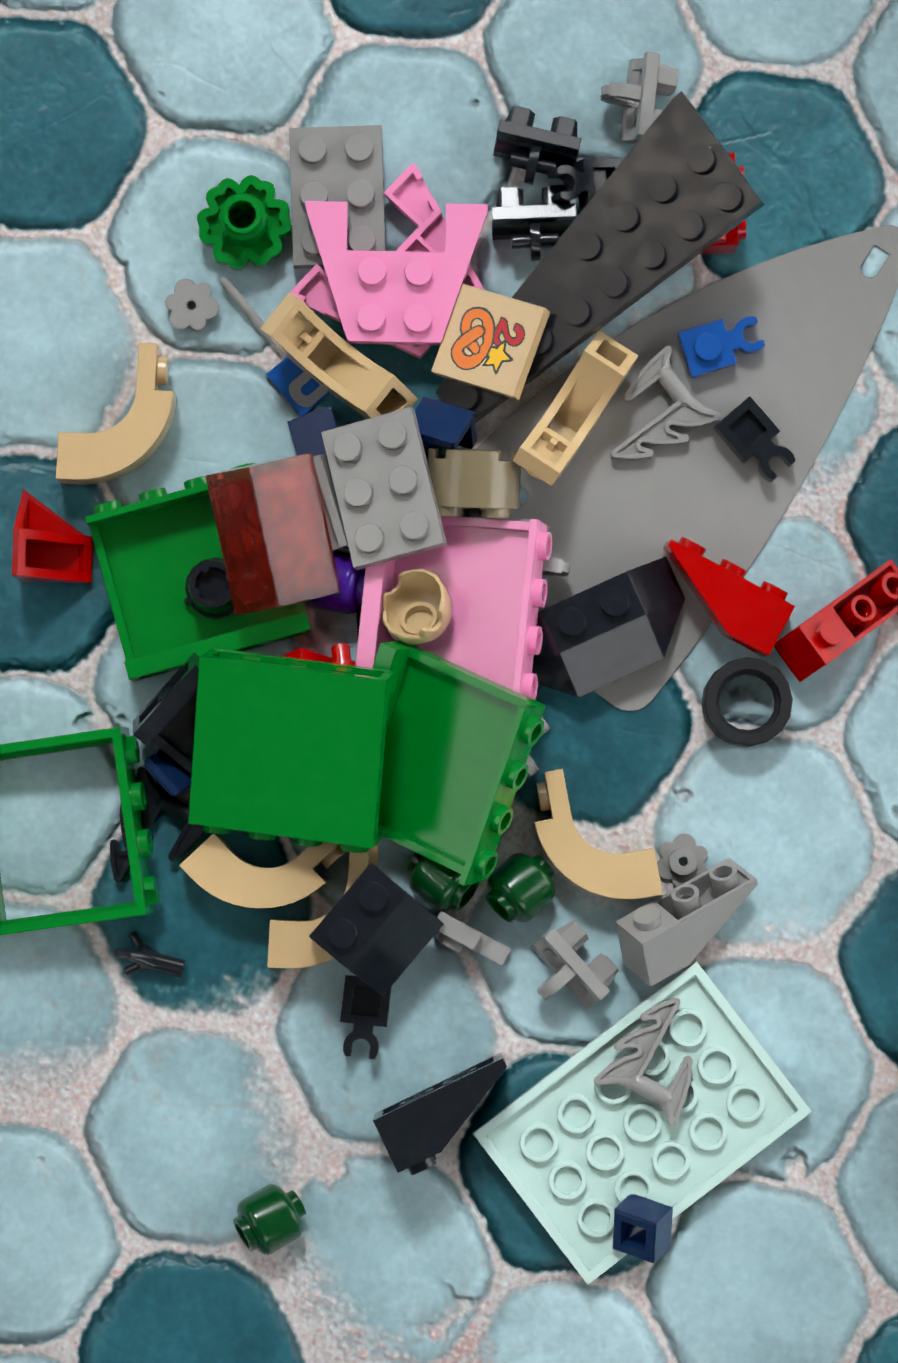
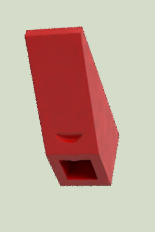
M681 537L679 542L672 539L667 541L663 547L664 551L721 635L762 657L769 656L795 608L794 605L785 601L788 593L766 581H763L760 587L744 579L747 573L746 570L728 560L722 559L718 565L703 557L706 549L687 538Z
M890 559L776 642L774 645L775 650L799 683L827 665L898 612L897 566Z

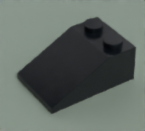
M502 1053L494 1055L375 1113L373 1122L398 1173L408 1168L410 1174L415 1175L437 1163L435 1155L443 1151L506 1069L507 1065Z

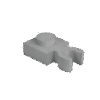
M440 911L437 918L444 925L439 929L440 933L436 938L438 942L458 953H461L464 946L501 966L504 964L511 951L509 947L451 915Z

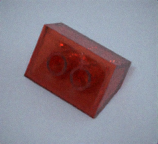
M312 453L206 475L235 615L278 608L341 592Z

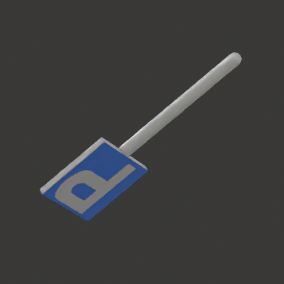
M226 277L221 278L220 284L283 359L266 374L267 377L300 416L305 415L328 396L330 392L306 374L276 347L277 344L260 329L264 321Z

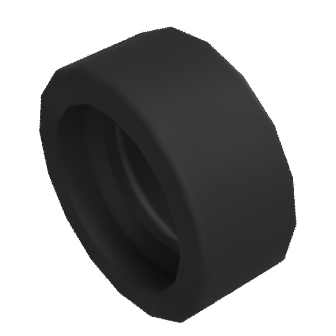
M745 657L729 661L711 675L703 690L701 706L705 722L717 737L730 745L751 747L766 743L782 732L791 716L793 698L789 682L778 668L762 659ZM741 675L757 676L765 681L772 690L775 701L773 713L769 720L761 727L752 730L737 729L729 724L723 717L719 705L720 694L726 683L734 677Z

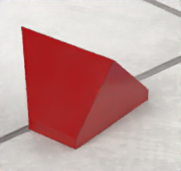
M23 489L13 527L11 576L19 581L91 583L92 536L82 534Z

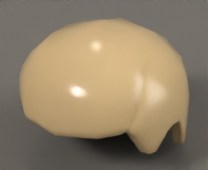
M423 568L405 570L398 575L399 581L397 586L391 592H386L383 595L384 611L382 613V620L393 639L407 645L417 646L437 639L447 629L451 620L453 604L444 584L436 574Z

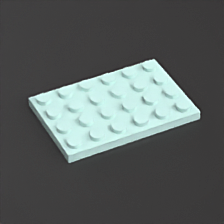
M695 961L476 1129L473 1135L588 1285L627 1255L612 1248L614 1209L628 1195L636 1194L673 1207L672 1219H674L812 1111L698 962ZM672 998L680 999V1005L643 1074L668 1088L685 1056L692 1057L691 1081L686 1100L676 1124L670 1125L667 1122L666 1113L660 1105L631 1089L616 1084L596 1085L593 1080L610 1063L623 1056L637 1052V1048L616 1050L614 1049V1044L621 1038L656 1023L655 1019L642 1021L640 1015L656 1004Z

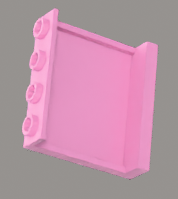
M441 516L447 546L365 569L356 654L357 666L372 668L380 643L398 641L393 639L383 624V595L386 592H391L397 586L399 581L398 575L401 572L423 568L440 578L452 599L453 607L450 624L437 639L417 645V647L533 700L536 699L538 678L537 674L532 673L534 655L540 654L543 640L542 627L537 626L539 607L544 608L547 600V581L542 579L543 561H548L552 552V534L547 532L546 524L538 519H530V522Z

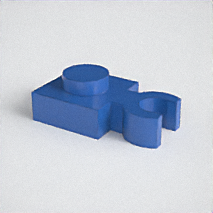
M745 317L736 324L733 330L729 331L726 330L723 319L679 332L677 337L691 379L735 366L737 363L734 355L735 351L739 350L745 354H754L762 350L765 346L764 340L750 343L743 337L744 329L753 327L758 323L757 317Z

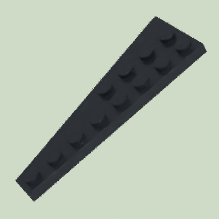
M682 91L670 101L512 296L513 299L541 306L550 311L524 386L765 205ZM447 378L435 391L442 402L475 412V424L509 399V397Z

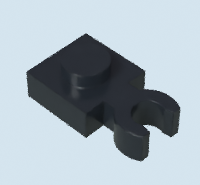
M622 158L581 159L573 163V167L562 165L547 172L548 178H559L565 185V191L551 196V202L564 204L578 197L580 209H584L622 162Z
M750 396L713 428L743 464L754 455L759 461L758 470L760 475L770 483L777 478V475L769 466L771 458H781L788 467L795 462V457L788 448L775 446L771 441L780 430Z
M345 975L340 1022L354 1024L353 1031L347 1035L343 1043L345 1056H351L352 1044L355 1040L364 1039L370 1045L369 1059L376 1058L379 1051V1042L373 1034V1026L387 1027L391 988L382 996L357 976Z

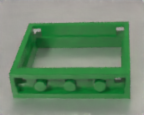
M115 727L0 744V761L113 744L134 902L7 920L0 875V935L154 913L153 904L159 903V887L156 876H149L147 857L153 856V843L149 829H143L141 810H146L147 807L146 793L143 783L136 782L134 764L140 763V749L137 738L130 736L129 728Z

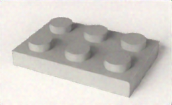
M382 125L289 128L294 269L313 268L316 264L324 268L306 213V201L348 202L347 250L386 251Z
M412 407L321 432L353 568L360 570L447 546L415 410Z

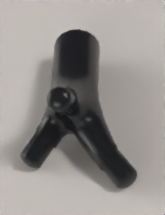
M136 931L129 934V938L136 950L116 948L114 950L116 957L134 962L124 968V973L127 976L138 971L152 970L181 978L186 961L153 950L142 941Z

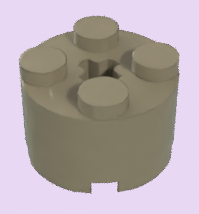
M428 448L427 463L440 516L464 515V508H481L480 517L509 518L511 516V509H518L520 506L521 466L512 461L518 451L511 452V460H503V450L450 449L446 450V458L439 457V448Z

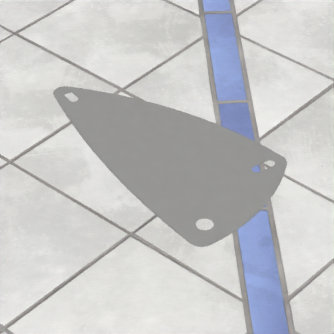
M884 225L840 236L756 264L672 303L614 337L615 341L637 354L638 358L560 478L558 477L553 486H550L543 480L532 477L521 467L520 486L527 491L528 500L523 505H520L518 509H511V516L509 518L480 517L481 508H468L472 518L511 521L538 519L549 526V532L552 534V552L550 557L563 559V562H570L571 565L567 577L542 574V579L547 581V600L544 608L539 607L538 611L626 571L665 556L667 557L685 596L672 638L663 660L594 691L613 706L621 710L634 711L648 705L712 623V620L664 551L665 543L671 539L679 542L681 537L687 538L706 549L703 557L718 565L722 559H725L748 571L799 490L860 375L898 288V227ZM876 245L890 255L878 274L869 278L862 274L861 265L873 246ZM748 316L757 317L758 323L753 327L744 329L743 337L750 343L764 340L765 346L762 350L754 354H745L739 350L735 351L734 355L737 361L735 366L691 379L677 337L679 332L723 319L726 330L729 331L733 330L741 319ZM666 346L672 347L670 362L673 371L691 395L704 407L720 412L721 419L700 427L670 426V430L689 435V441L675 445L641 443V447L653 450L654 454L651 458L636 460L612 458L611 451L675 403L659 381L632 401L626 402L624 400V396L633 380L647 363ZM575 365L527 401L476 449L503 450V460H511V452L518 451L536 427ZM749 396L780 430L771 441L775 446L788 448L795 457V462L790 467L779 457H773L769 460L771 470L777 475V478L771 483L760 475L758 470L759 461L754 455L743 464L713 429L716 424Z

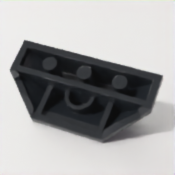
M665 556L626 571L538 611L537 626L542 627L543 640L540 654L534 655L532 673L537 674L538 684L580 698L663 660L685 601V596L667 557Z

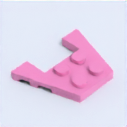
M411 163L384 192V197L418 227L396 251L444 252L445 219L435 198L432 197L418 167ZM316 264L290 293L300 298L310 309L341 323L326 272ZM469 264L462 284L484 290L471 264ZM433 345L390 346L421 359Z
M306 201V213L347 343L441 345L488 214V204L446 203L445 251L411 252L347 250L348 202Z

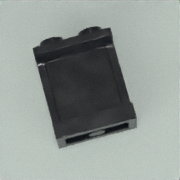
M193 653L133 720V736L146 746L153 742L191 774L199 672V656L196 653Z

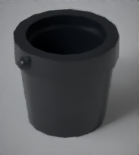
M210 558L202 560L192 568L187 576L185 586L187 597L184 599V603L191 605L196 612L207 618L220 619L228 617L239 609L245 599V579L247 578V573L244 571L240 572L236 565L226 559Z

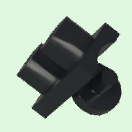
M513 106L506 120L500 119L493 156L510 159L509 166L526 170L524 183L530 185L534 183L536 172L547 175V172L562 165L573 167V163L577 162L582 138L577 137V121L562 116L553 118L551 130L548 131L533 127L535 113L531 109Z
M549 185L542 188V205L524 206L523 189L518 187H502L498 191L496 207H492V240L512 239V249L530 248L531 261H540L541 248L553 247L558 241V237H561L576 219V203L570 204L569 201L564 204H555L551 202V196L565 191V185Z

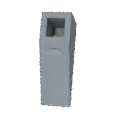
M728 858L617 920L615 923L624 965L650 987L688 966L758 885L757 879L732 859Z

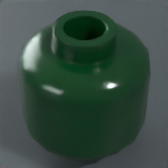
M418 853L414 854L408 864V870L412 872L409 882L411 891L437 911L446 912L453 908L456 910L462 909L473 897L479 886V882L466 886L459 884L461 874Z
M514 853L487 878L486 885L489 892L485 896L491 908L505 921L528 922L553 900L555 887L551 878L555 876L554 870L539 855L531 858L523 853Z
M269 1184L239 1202L237 1207L238 1216L233 1219V1224L249 1251L253 1252L257 1249L264 1255H270L301 1236L303 1227L300 1218L306 1215V1210L295 1191L291 1190L286 1193L281 1187Z

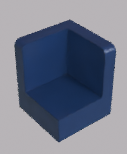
M425 396L415 409V414L426 459H428V448H435L436 445L448 449H455L457 446L472 449L477 442L475 412Z

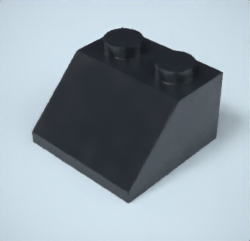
M370 863L309 937L350 972L384 996L444 923L377 866Z

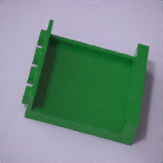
M255 463L240 465L228 470L230 477L213 482L210 475L196 477L184 482V490L167 494L166 488L149 490L138 495L140 502L122 506L120 500L102 503L93 507L95 514L85 517L95 545L126 661H124L130 681L135 682L178 670L193 653L200 657L212 648L243 652L312 633L294 564L255 578H250L247 569L259 566L261 563L240 496L236 495L225 498L222 489L268 473L266 467L257 469ZM262 486L253 489L275 560L286 557L265 488ZM210 558L226 559L236 565L240 572L244 571L247 573V578L245 579L246 593L243 603L233 614L220 619L207 618L196 612L191 605L184 603V599L187 597L185 591L187 576L194 566L202 560Z
M400 641L382 642L379 645L372 668L397 671L396 689L388 697L378 830H384L385 838L461 874L458 883L463 886L485 881L497 865L498 853L496 849L501 834L511 824L513 818L511 805L516 791L522 787L527 778L529 767L526 762L531 748L538 742L543 732L544 721L541 719L546 705L417 646L407 645Z
M212 648L199 657L188 824L203 825L205 832L213 834H227L231 832V829L247 831L250 838L257 840H274L277 836L294 838V843L302 846L314 847L322 845L323 842L340 844L341 850L352 853L367 852L369 848L373 849L384 837V830H378L388 697L396 689L397 671Z

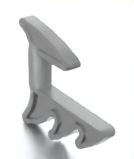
M666 346L647 363L633 380L624 396V400L626 402L632 401L659 381L675 403L611 451L612 458L628 460L651 458L654 454L653 450L641 447V443L675 445L689 441V435L670 430V426L700 427L721 419V413L704 407L691 395L673 371L670 362L672 347Z
M678 998L661 1002L640 1015L642 1021L655 1019L656 1023L643 1027L621 1038L614 1044V1049L616 1050L637 1048V1052L623 1056L610 1063L593 1080L596 1085L616 1084L631 1089L660 1105L664 1109L667 1122L670 1125L676 1124L686 1100L691 1081L692 1057L685 1056L668 1088L643 1074L680 1005V999Z

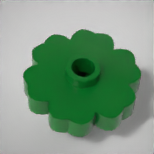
M249 175L241 181L240 185L233 179L225 178L216 187L208 190L206 200L209 208H205L197 214L199 238L203 245L213 247V256L218 264L229 266L235 271H241L247 267L249 262L258 268H264L272 260L281 256L283 246L280 239L287 237L292 232L289 205L284 200L276 199V191L272 183L261 181L258 177ZM242 218H250L253 221L249 227H236L238 221Z

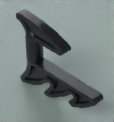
M139 767L136 773V782L143 783L147 801L146 810H141L143 829L151 831L161 811L185 824L168 856L171 861L177 860L204 834L203 825L188 824L190 805L167 794L153 783L145 767ZM121 804L119 816L125 851H122L118 840L113 839L110 841V863L116 882L123 881L130 869Z

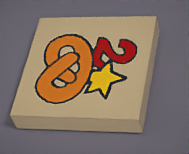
M462 284L431 372L437 376L519 400L550 311L541 306Z

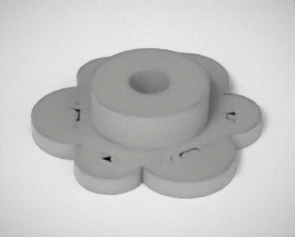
M190 279L179 280L174 288L175 294L169 295L165 300L166 307L172 311L170 313V322L173 327L179 330H184L191 326L192 329L201 331L206 326V320L215 318L219 313L218 302L213 297H210L212 293L210 286L206 283H200L196 286ZM190 303H195L196 307L195 309L190 310L188 309V305Z
M680 834L674 839L673 843L665 842L660 846L659 851L662 858L657 862L659 876L663 879H672L676 887L707 871V867L703 862L707 859L708 852L705 847L696 846V841L691 835ZM681 857H685L687 859V863L685 866H681L679 864V859Z

